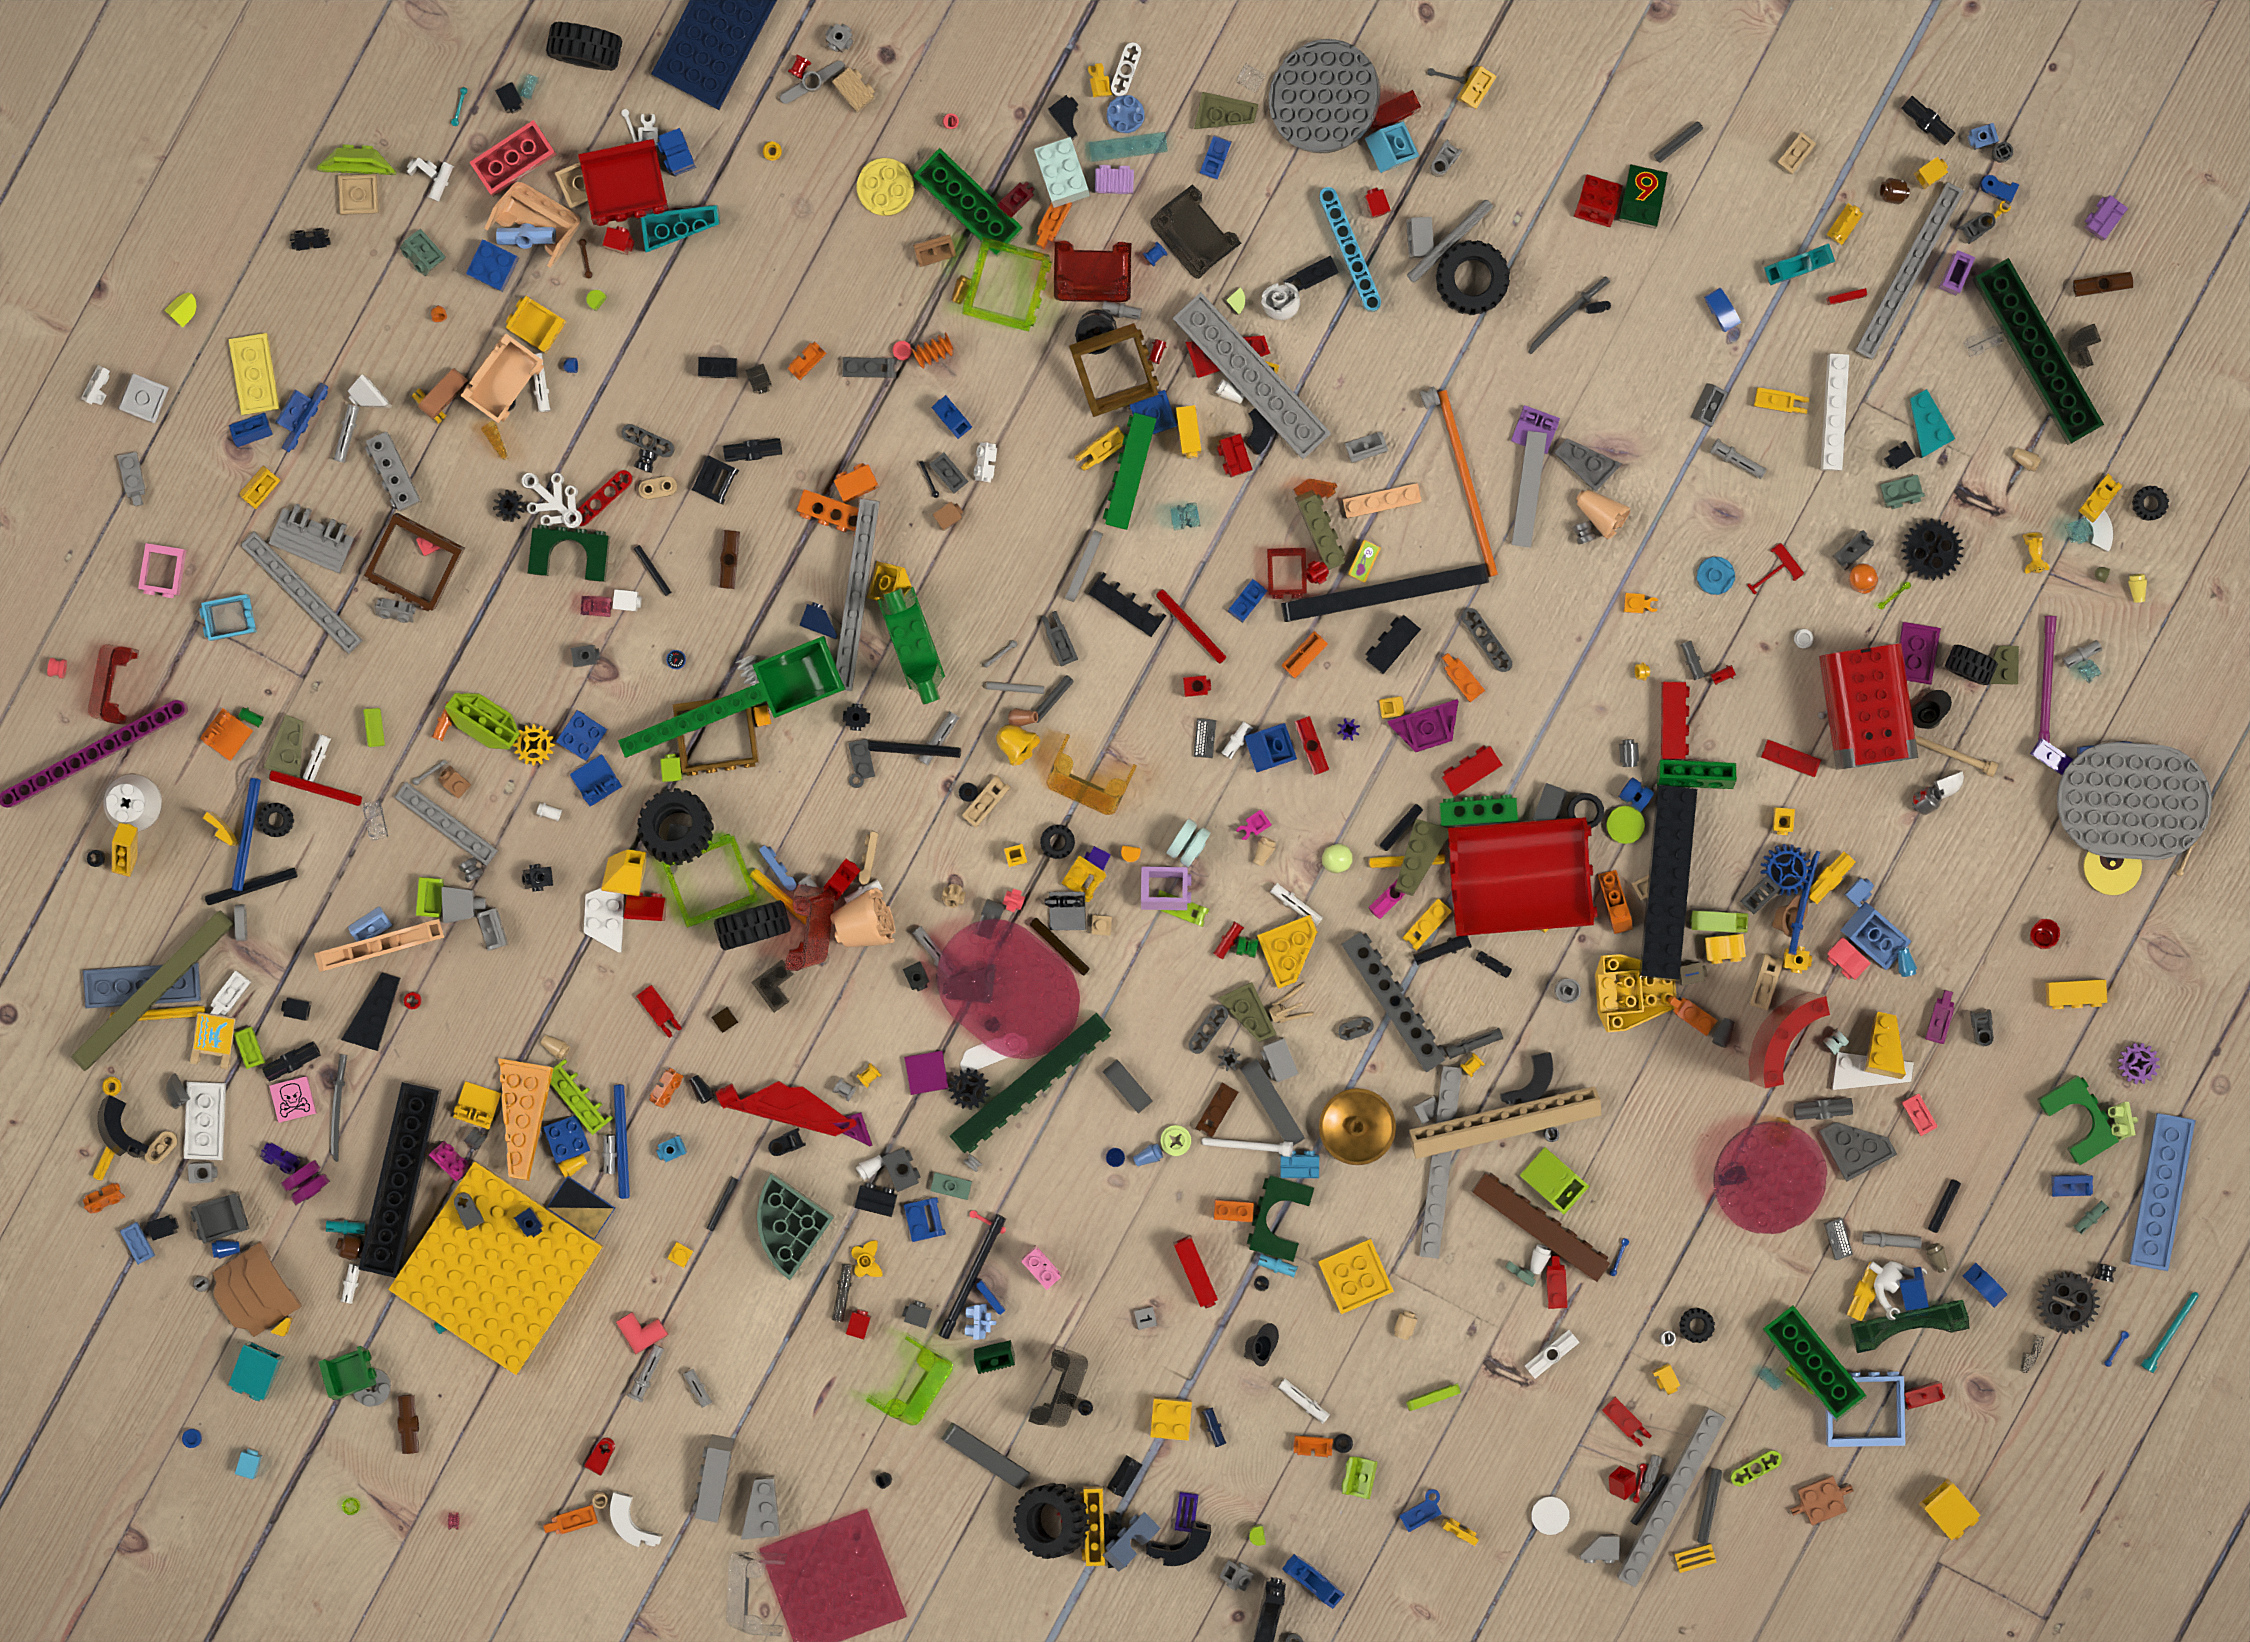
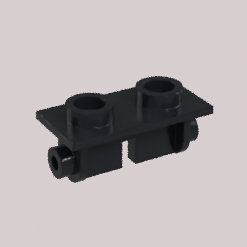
M315 228L309 232H305V230L293 232L290 236V241H294L291 242L292 250L310 249L309 242L313 243L314 249L331 245L330 237H328L329 229Z
M1126 1455L1107 1488L1115 1495L1124 1497L1143 1464Z

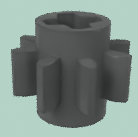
M1234 1048L1230 1052L1223 1049L1225 1054L1218 1056L1223 1060L1219 1066L1225 1065L1226 1071L1229 1070V1067H1233L1236 1070L1235 1064H1241V1061L1237 1060V1057L1241 1054L1237 1053L1235 1055L1233 1053ZM1229 1054H1232L1233 1059H1235V1062H1231L1230 1065H1228L1227 1061L1224 1060V1058L1229 1057Z

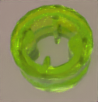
M354 1497L346 1499L342 1504V1509L347 1515H354L361 1508L360 1501ZM350 1501H353V1505L356 1506V1509L349 1511V1507H347V1503H351Z

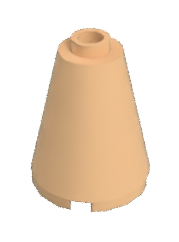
M1589 489L1586 491L1582 490L1576 498L1578 501L1577 506L1606 539H1611L1617 533L1614 530L1618 527L1621 528L1630 514L1628 506Z

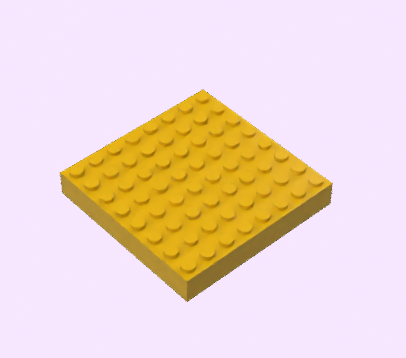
M474 1161L388 1290L517 1375L604 1246L478 1161ZM462 1192L468 1193L485 1221L468 1231L464 1227L454 1205L455 1197ZM460 1197L458 1204H463L465 1207L468 1199ZM531 1206L544 1224L541 1228L542 1232L534 1238L532 1235L526 1237L514 1219Z

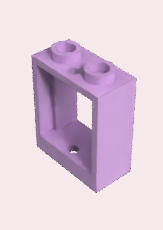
M1142 867L1141 910H1187V903H1191V892H1187V886H1191V874H1188V867ZM1149 878H1183L1182 898L1149 897Z

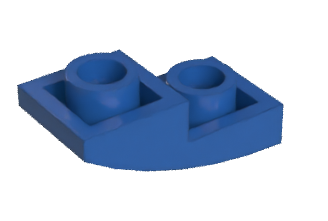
M1719 287L1704 297L1711 313L1716 316L1722 331L1727 332L1741 323L1722 288Z

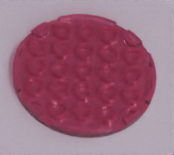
M1778 1121L1757 1123L1738 1132L1722 1149L1714 1169L1713 1184L1715 1196L1724 1213L1741 1228L1758 1234L1786 1232L1788 1229L1796 1225L1799 1226L1806 1221L1819 1206L1826 1190L1827 1166L1820 1147L1802 1129L1792 1124Z

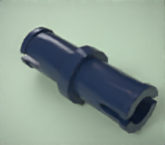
M1213 1407L1202 1411L1208 1426L1206 1428L1207 1432H1210L1215 1448L1226 1444L1227 1442L1220 1428L1222 1427L1221 1423H1218Z

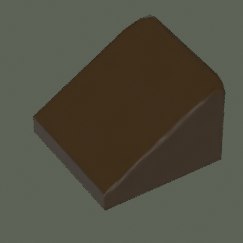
M729 1007L724 1008L711 1017L722 1033L738 1023Z

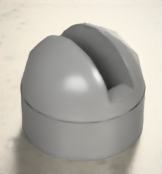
M200 1276L194 1280L193 1285L197 1291L203 1292L209 1288L210 1282L208 1278ZM204 1280L205 1284L198 1288L197 1284Z
M1663 1331L1659 1336V1340L1664 1346H1672L1676 1341V1336L1671 1331Z

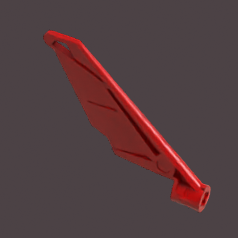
M777 1081L742 1100L732 1083L725 1086V1088L715 1091L716 1097L723 1109L729 1108L831 1136H837L857 1125L856 1120L848 1119L803 1086L788 1087L781 1081ZM849 1122V1127L841 1129L833 1123Z

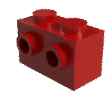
M619 226L616 229L607 227L602 246L607 250L628 255L629 251L632 252L635 241H633V237L628 229Z

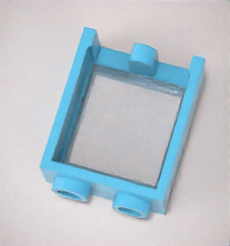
M248 594L201 603L202 607L199 608L201 619L205 620L206 625L203 627L205 638H208L209 641L257 632Z

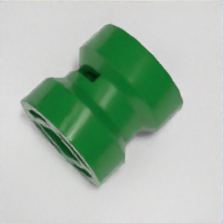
M1239 936L1236 955L1242 956L1246 954L1251 958H1255L1258 939L1248 940L1246 937Z

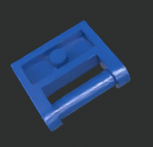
M938 1197L904 1204L912 1242L946 1235L937 1203H939ZM927 1205H930L935 1231L931 1232L924 1208Z

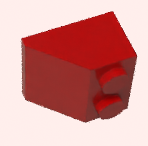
M640 892L639 896L627 895L624 919L665 921L667 898L662 897L660 893H651V897L643 896V892Z

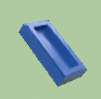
M980 1280L976 1287L995 1311L1001 1315L1006 1309L985 1282Z

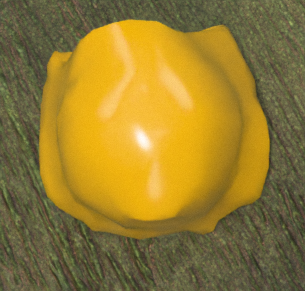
M1009 724L999 729L996 735V742L999 748L1007 755L1010 764L1016 766L1023 764L1025 760L1032 757V750L1040 743V738L1035 732H1028L1019 726Z

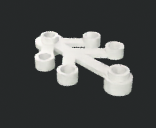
M527 473L522 477L524 487L534 489L549 502L541 504L529 503L527 511L530 514L558 510L562 514L561 516L554 517L543 515L540 520L542 525L551 526L552 524L564 523L569 528H576L581 524L582 515L576 510L575 497L578 494V489L575 486L566 487L565 494L568 496V508L563 505L561 485L564 482L563 475L555 473L551 477L554 496L539 483V479L535 474ZM556 476H560L558 483L555 482ZM530 478L534 479V483L532 485L529 484ZM571 488L574 489V493L572 495L569 494V490ZM532 505L536 506V510L534 512L530 510ZM572 515L576 516V520L574 522H571L570 520ZM546 517L550 519L548 524L544 522Z

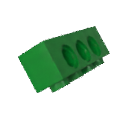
M1659 760L1657 766V786L1734 789L1737 781L1736 763Z
M1512 794L1500 795L1501 799H1493V796H1481V800L1474 801V797H1463L1461 802H1455L1454 798L1443 799V803H1439L1440 826L1518 821L1517 798H1512ZM1495 803H1499L1503 807L1500 814H1495L1492 811ZM1477 804L1481 805L1484 809L1483 813L1479 816L1473 812V807ZM1456 806L1464 808L1463 816L1457 817L1454 814Z

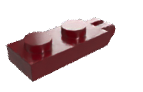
M1027 181L1024 184L1020 182L997 205L1010 218L1034 196L1032 192L1035 188L1032 186L1028 190L1026 188L1029 185Z

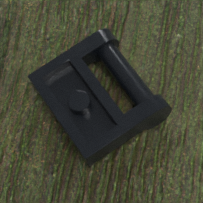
M708 455L692 491L723 505L726 493L739 470ZM723 469L727 470L728 473L718 495L713 494L712 492Z

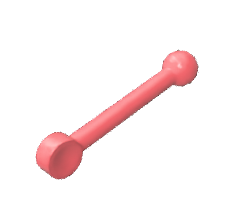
M972 1210L970 1212L971 1218L976 1217L991 1226L992 1222L978 1215L977 1211ZM1002 1227L1001 1234L1005 1233V1227Z

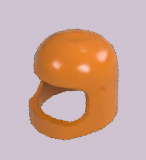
M1861 563L1852 568L1848 581L1853 590L1867 594L1877 585L1878 576L1872 566Z

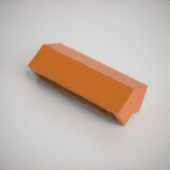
M1314 631L1281 666L1295 679L1328 643Z

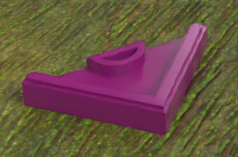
M862 1112L848 1116V1119L856 1120L857 1125L843 1132V1134L869 1147L873 1146ZM849 1122L833 1123L841 1129L849 1127Z

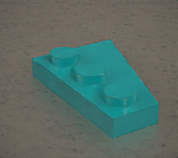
M1927 389L1909 399L1921 458L1955 439Z

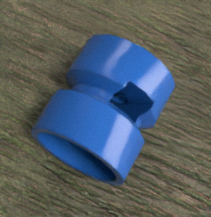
M1632 777L1618 797L1626 803L1631 802V806L1641 812L1655 792L1646 786L1642 787L1641 782ZM1637 792L1641 794L1639 798L1635 797Z

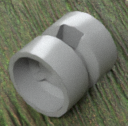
M1563 978L1556 983L1554 992L1558 1000L1569 1004L1578 1000L1581 988L1574 979Z

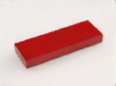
M1767 739L1761 758L1814 778L1821 763L1819 758Z

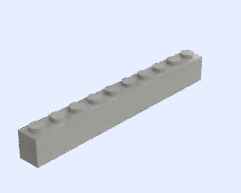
M1706 1407L1617 1574L1618 1579L1633 1587L1637 1586L1726 1418L1723 1415Z

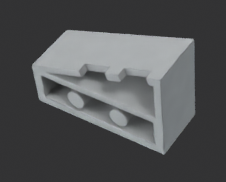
M775 1476L755 1478L741 1540L780 1535Z

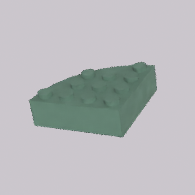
M772 1172L763 1187L759 1199L757 1212L758 1232L762 1246L773 1265L788 1280H791L835 1216Z

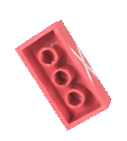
M533 120L469 163L489 193L494 197L557 154Z

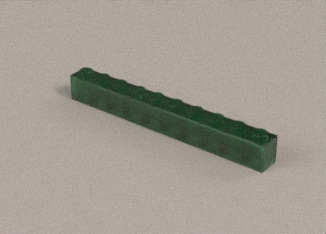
M1096 1012L950 1135L951 1139L963 1153L967 1151L969 1153L973 1152L978 1147L976 1143L981 1139L986 1141L993 1135L991 1131L995 1127L1000 1129L1008 1122L1006 1120L1007 1117L1011 1114L1016 1116L1023 1110L1021 1106L1025 1102L1030 1104L1037 1098L1035 1094L1038 1091L1042 1090L1044 1092L1052 1085L1050 1081L1055 1077L1060 1079L1067 1073L1065 1069L1068 1066L1074 1067L1081 1061V1055L1084 1053L1090 1054L1096 1049L1095 1044L1099 1040L1103 1043L1111 1036L1109 1032L1112 1029Z

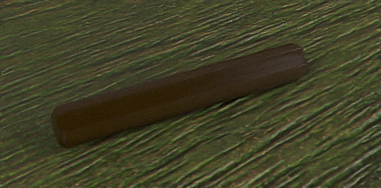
M1034 918L1030 922V926L1081 975L1087 974L1090 968L1038 918Z

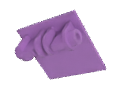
M1524 405L1511 441L1526 446L1528 431L1547 433L1544 451L1547 454L1560 418Z

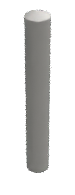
M987 682L986 688L988 690L1044 694V686Z

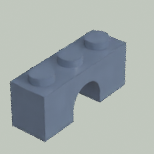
M1145 1512L1139 1516L1137 1514L1134 1515L1129 1521L1131 1525L1128 1528H1122L1117 1534L1119 1538L1116 1541L1112 1540L1105 1547L1107 1551L1102 1556L1118 1572L1125 1568L1137 1555L1131 1548L1130 1540L1135 1539L1143 1546L1161 1529Z

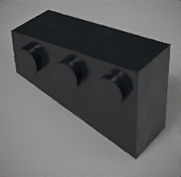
M1402 615L1401 618L1396 616L1390 624L1392 626L1391 630L1388 633L1384 631L1377 639L1380 643L1376 647L1372 645L1365 654L1368 656L1365 660L1381 674L1388 670L1421 630L1405 615Z

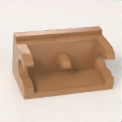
M950 234L913 245L920 267L957 256Z

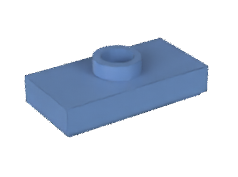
M138 1222L120 1231L137 1265L155 1256Z

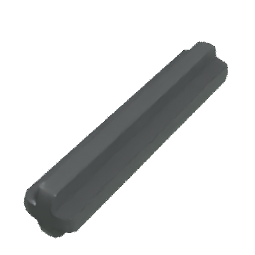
M1696 121L1654 154L1655 159L1661 163L1703 130L1701 123Z
M1066 675L1035 710L1038 713V721L1036 723L1041 721L1073 684L1074 681L1071 677Z

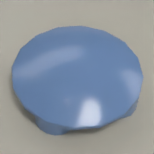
M1123 95L1116 97L1110 102L1107 108V120L1114 130L1120 133H1131L1142 125L1145 112L1138 99L1132 95Z

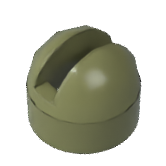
M2106 567L2097 568L2095 571L2096 579L2105 583L2110 569Z

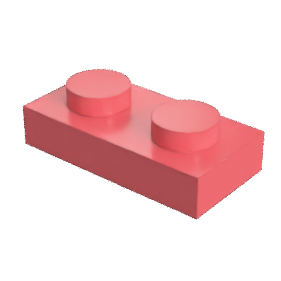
M1919 1093L1901 1102L1920 1136L1938 1127Z

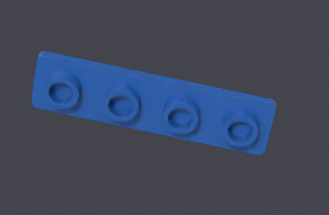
M320 383L311 398L296 389L293 391L275 421L291 431L282 445V449L287 452L295 449L298 444L297 439L301 433L306 431L309 419L318 410V404L327 396L328 386Z

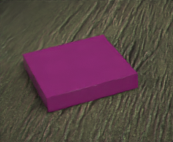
M943 1051L904 1057L911 1095L949 1089Z

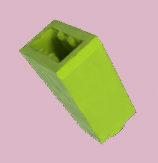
M1692 911L1690 915L1691 930L1748 933V913Z

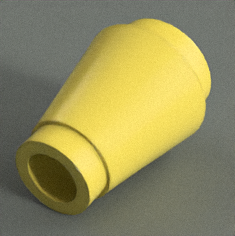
M2145 574L2130 575L2128 583L2134 603L2145 602L2147 585Z

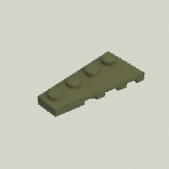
M1415 819L1394 891L1411 896L1414 895L1446 842L1448 828Z

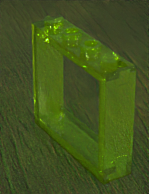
M982 237L963 304L962 314L1029 332L1030 327H1034L1036 322L1035 309H1039L1042 298L1039 297L1040 292L1045 290L1047 280L1044 279L1046 272L1050 273L1052 262L1050 261V256ZM989 247L1041 261L1025 320L973 306Z
M730 833L719 837V842L712 843V841H708V849H703L701 853L704 854L731 843L750 896L690 918L670 867L676 863L673 862L672 865L665 864V862L662 863L687 928L760 900L735 836L731 837Z

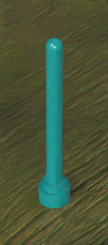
M2192 1292L2152 1355L2143 1360L2141 1363L2143 1368L2151 1373L2155 1372L2158 1358L2198 1299L2199 1294L2197 1292Z

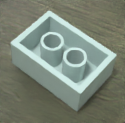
M1071 137L1034 149L1053 208L1090 196Z

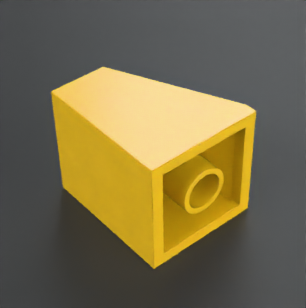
M1946 1479L1919 1503L1951 1541L1954 1538L1955 1540L1959 1539L1965 1533L1963 1530L1968 1526H1974L1979 1521L1978 1517L1980 1514L1949 1479Z

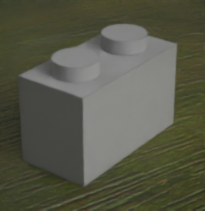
M1284 1038L1263 1046L1264 1050L1261 1051L1265 1062L1269 1061L1271 1068L1268 1071L1272 1080L1276 1079L1277 1082H1280L1298 1074Z

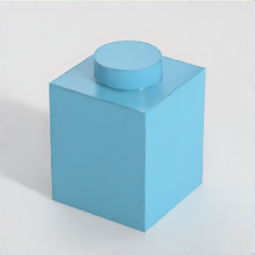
M247 1448V1451L243 1450L235 1474L255 1479L263 1455H259V1451Z

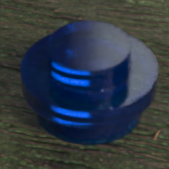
M1112 1148L1106 1154V1161L1112 1167H1119L1125 1161V1154L1119 1148Z

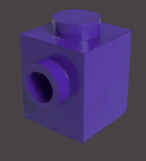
M1094 846L1091 853L1086 852L1084 859L1104 870L1111 854Z

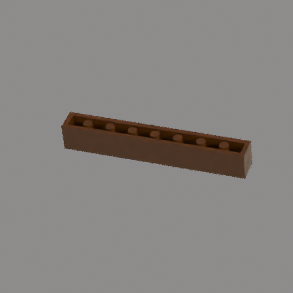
M1490 1172L1489 1175L1484 1173L1472 1189L1475 1195L1598 1282L1610 1265L1607 1261L1608 1256L1601 1251L1596 1253L1591 1250L1593 1246L1585 1240L1580 1242L1576 1239V1233L1569 1228L1567 1231L1560 1227L1562 1223L1555 1218L1548 1219L1545 1216L1547 1212L1538 1206L1536 1208L1530 1206L1529 1203L1531 1201L1523 1195L1519 1198L1514 1194L1515 1189L1508 1184H1505V1186L1501 1185L1498 1182L1499 1178Z

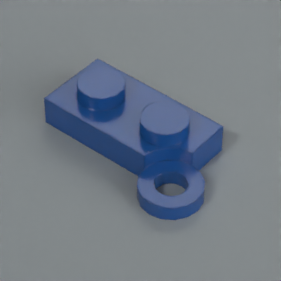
M1428 1490L1425 1494V1501L1399 1515L1408 1532L1442 1514L1437 1505L1440 1500V1494L1437 1490ZM1431 1493L1436 1494L1435 1500L1429 1499Z

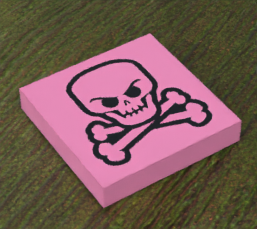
M308 1076L269 1086L278 1123L317 1113Z

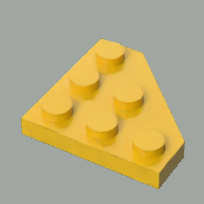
M1311 914L1257 935L1278 989L1297 982L1318 933Z

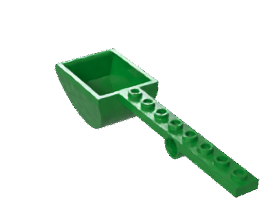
M825 636L753 664L759 683L618 740L624 757H630L686 733L698 730L765 701L769 705L773 718H777L846 690L826 643Z

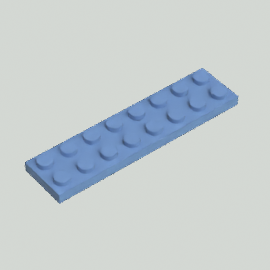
M2156 1113L2129 1261L2131 1265L2164 1271L2169 1269L2196 1120Z

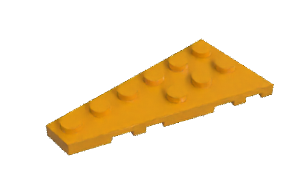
M498 1058L503 1093L501 1095L503 1119L506 1126L505 1141L507 1142L508 1175L510 1178L529 1181L554 1068Z

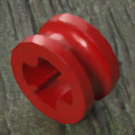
M410 992L404 997V1004L408 1009L413 1010L421 1005L422 999L417 992ZM411 995L418 999V1004L415 1003V1006H411V1002H408V998L410 999Z

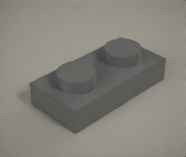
M944 452L929 464L954 494L969 482Z

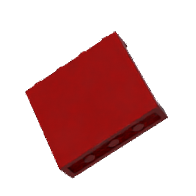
M654 139L578 154L593 225L604 226L611 221L623 222L630 217L642 218L649 213L661 214L665 210H669Z

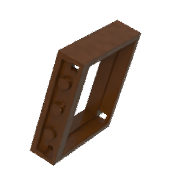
M395 513L364 576L372 584H381L385 586L386 591L402 595V599L410 603L414 601L419 604L421 609L433 611L436 609L465 547L399 513ZM396 525L453 554L431 601L374 573Z

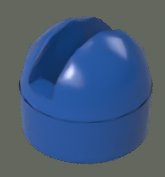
M568 358L564 361L563 368L567 373L578 372L577 358Z

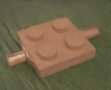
M1831 1475L1797 1489L1801 1505L1790 1508L1793 1516L1804 1512L1813 1526L1847 1512L1843 1496L1854 1491L1851 1484L1840 1489L1836 1484L1834 1476Z

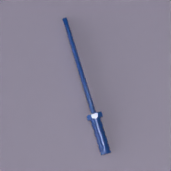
M1816 851L1811 860L1810 866H1812V869L1808 870V873H1811L1812 876L1806 877L1809 883L1804 884L1796 920L1791 925L1793 934L1788 952L1791 955H1796L1800 930H1803V916L1820 851Z

